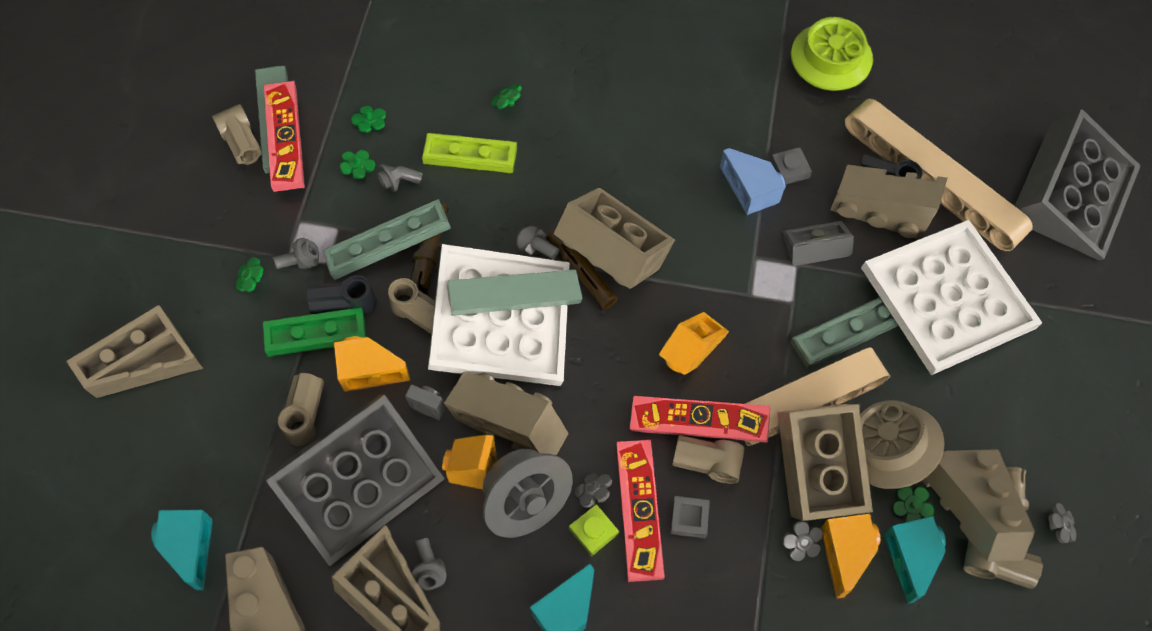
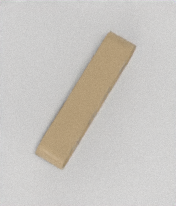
M870 347L746 404L770 406L769 438L780 433L777 412L840 405L878 387L887 381L890 375L873 348ZM745 441L747 446L759 443L755 441Z

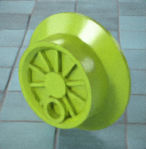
M840 17L821 19L813 26L803 30L796 37L791 49V60L797 73L808 83L826 90H846L857 86L869 75L873 64L872 51L862 29L854 22Z

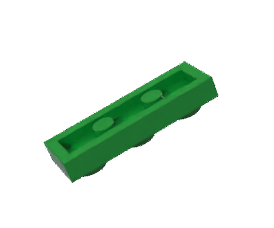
M360 307L264 321L265 353L269 357L334 347L335 342H341L347 337L359 336L364 338L366 337L364 311Z

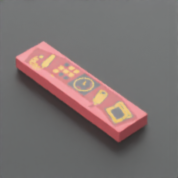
M290 81L264 85L272 190L276 192L305 188L295 83Z
M634 396L630 430L634 432L768 443L771 408L765 405Z
M651 440L617 442L616 449L628 582L664 580Z

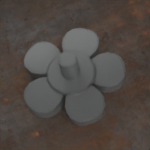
M591 473L584 479L586 484L578 485L574 493L580 499V504L584 508H590L595 503V499L598 502H604L609 497L610 492L607 488L612 484V479L607 474L598 476L597 473Z
M1060 503L1053 504V514L1049 515V528L1051 530L1057 529L1056 537L1060 543L1065 544L1075 541L1077 534L1072 526L1075 522L1069 510L1066 511Z
M797 521L793 525V531L796 534L789 532L783 536V545L790 549L789 555L795 561L803 560L806 554L809 557H815L820 553L821 547L816 542L822 539L823 533L818 526H811L809 528L805 521Z

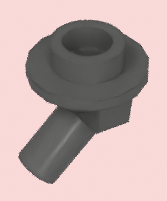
M383 163L379 165L380 172L377 173L385 190L390 188L393 192L398 190L400 179L420 184L423 175L422 172L406 167H392Z
M535 226L524 227L516 237L517 249L523 256L534 257L541 252L553 260L559 253V248L544 239L546 234Z
M302 237L292 244V253L272 257L275 269L298 264L299 269H308L318 264L319 249L314 242Z
M429 538L415 541L421 562L411 570L416 583L424 590H432L442 586L447 577L444 563L441 559H434Z

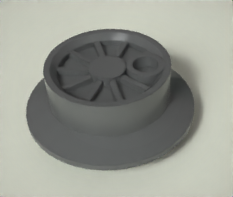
M532 449L516 450L499 459L491 467L483 483V495L485 498L483 517L488 528L498 536L513 538L527 535L543 527L557 515L570 495L573 484L571 468L564 459L557 455L540 454Z

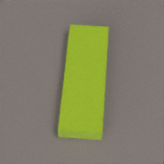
M427 133L422 160L423 164L513 173L517 142Z

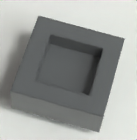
M801 147L773 154L770 162L776 172L782 174L785 185L810 178L812 171Z
M411 384L405 395L409 408L440 421L445 411L443 399L440 397L441 394L431 387L423 386L421 389Z
M675 496L670 534L706 538L710 500Z

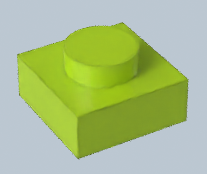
M597 504L569 526V530L591 557L619 534V530Z

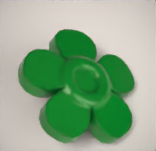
M520 84L502 88L498 92L499 94L491 100L492 105L497 106L498 109L505 108L508 104L510 107L515 104L514 101L521 96L519 93L522 89Z
M365 106L360 109L361 114H354L351 118L352 123L358 126L360 132L367 133L372 128L380 130L385 126L383 119L386 117V113L383 109L373 111L372 107Z
M359 150L356 154L348 151L342 155L343 163L340 164V170L343 174H351L353 172L354 178L361 179L366 176V172H372L375 169V162L369 160V153L367 151Z
M252 257L247 262V265L243 264L238 271V276L240 277L236 281L237 290L251 292L255 289L256 282H260L264 269L262 266H259L260 260L258 258Z
M904 487L897 491V497L901 501L893 504L892 509L896 516L901 517L907 513L905 517L906 522L919 520L921 517H932L934 513L933 505L923 503L929 498V492L925 488L918 487L912 492L909 487Z

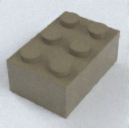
M600 187L569 202L554 232V235L560 238L567 247L581 253L588 258L592 265L603 269L613 276L617 283L627 286L629 289L660 269L675 239Z
M840 404L777 412L790 516L807 521L873 512L859 404Z

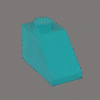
M159 510L158 522L153 524L151 531L154 547L188 585L196 590H204L213 519L203 510Z
M933 516L893 525L883 534L907 604L913 603L925 595L946 552L944 532L940 526L936 525Z
M591 564L530 607L531 615L542 631H583L586 629L594 578V568Z

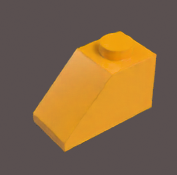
M705 312L679 323L659 355L666 360V364L672 370L686 375L696 369L729 331Z
M351 336L341 342L334 343L338 381L344 392L410 381L405 361L370 338Z
M481 435L454 440L452 450H446L442 464V470L446 471L449 483L483 490L484 479L491 467L497 462L494 437Z
M870 514L828 519L820 528L823 533L822 538L836 598H843L852 591L878 551L880 533L877 525L872 524Z

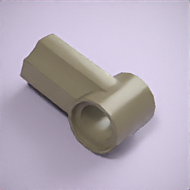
M241 104L212 115L223 140L227 141L237 163L249 165L256 162L262 152L255 136L251 132L252 127Z
M400 278L393 281L388 288L392 312L400 318L409 319L432 334L435 301L419 291L416 284L410 279ZM402 295H408L411 297L407 301L397 300V298Z
M300 373L299 375H294L286 407L278 416L280 429L287 441L295 446L309 444L316 434L314 422L324 381L313 374ZM304 422L300 428L291 430L295 423Z
M679 435L672 466L706 473L708 477L715 481L734 484L739 482L745 448L743 445L730 440H717L713 443Z
M968 540L963 570L966 573L985 579L999 578L1030 589L1037 586L1043 569L1041 557L1026 553L1023 561L987 562L972 542Z

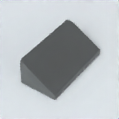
M842 221L782 232L793 266L849 257L853 254L854 236Z

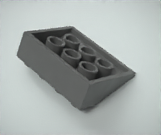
M1079 109L1051 121L1015 207L1030 218L1033 225L1032 230L1096 260H1104L1140 165L1084 110Z
M378 394L264 476L266 482L329 566L445 479L388 398L383 394Z

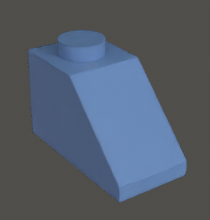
M730 148L723 151L720 168L747 215L780 203L785 189V181L782 174L776 172L771 162Z

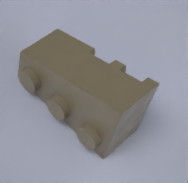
M847 165L837 189L831 211L837 212L846 218H855L867 222L876 228H885L897 232L906 238L920 240L939 209L948 178L937 176L936 181L917 179V173L907 172L905 177L886 175V169Z
M159 305L67 360L68 365L83 388L96 398L203 369L170 318Z
M469 371L463 372L444 403L456 420L485 435L493 437L497 435L514 442L511 446L514 450L526 448L535 450L540 454L557 455L569 434L552 407V401L540 393L528 394L510 382H506L505 385L501 384L486 373L477 375Z
M999 450L944 451L938 466L922 482L926 487L931 486L941 498L940 504L946 511L951 510L961 522L959 528L987 562L1023 561L1035 531Z
M386 525L332 576L335 592L377 631H440V622L419 584L416 583L407 567L406 560L402 553L400 554Z
M263 547L225 554L231 631H305V626L295 609L273 557Z

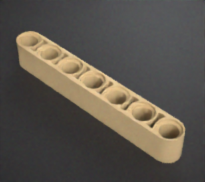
M866 99L845 118V125L848 131L883 159L895 163L903 160H912L918 163L923 170L922 180L936 181L937 176L947 177V183L940 204L962 221L969 220L981 236L1000 250H1013L1032 230V222L1026 214L876 100Z

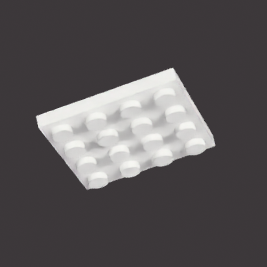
M969 220L865 261L861 267L931 375L1035 330L1042 324L1039 317Z
M442 244L428 370L460 374L469 371L477 375L486 373L492 378L561 386L564 380L567 305L452 316L446 285L448 280L569 270L570 262Z

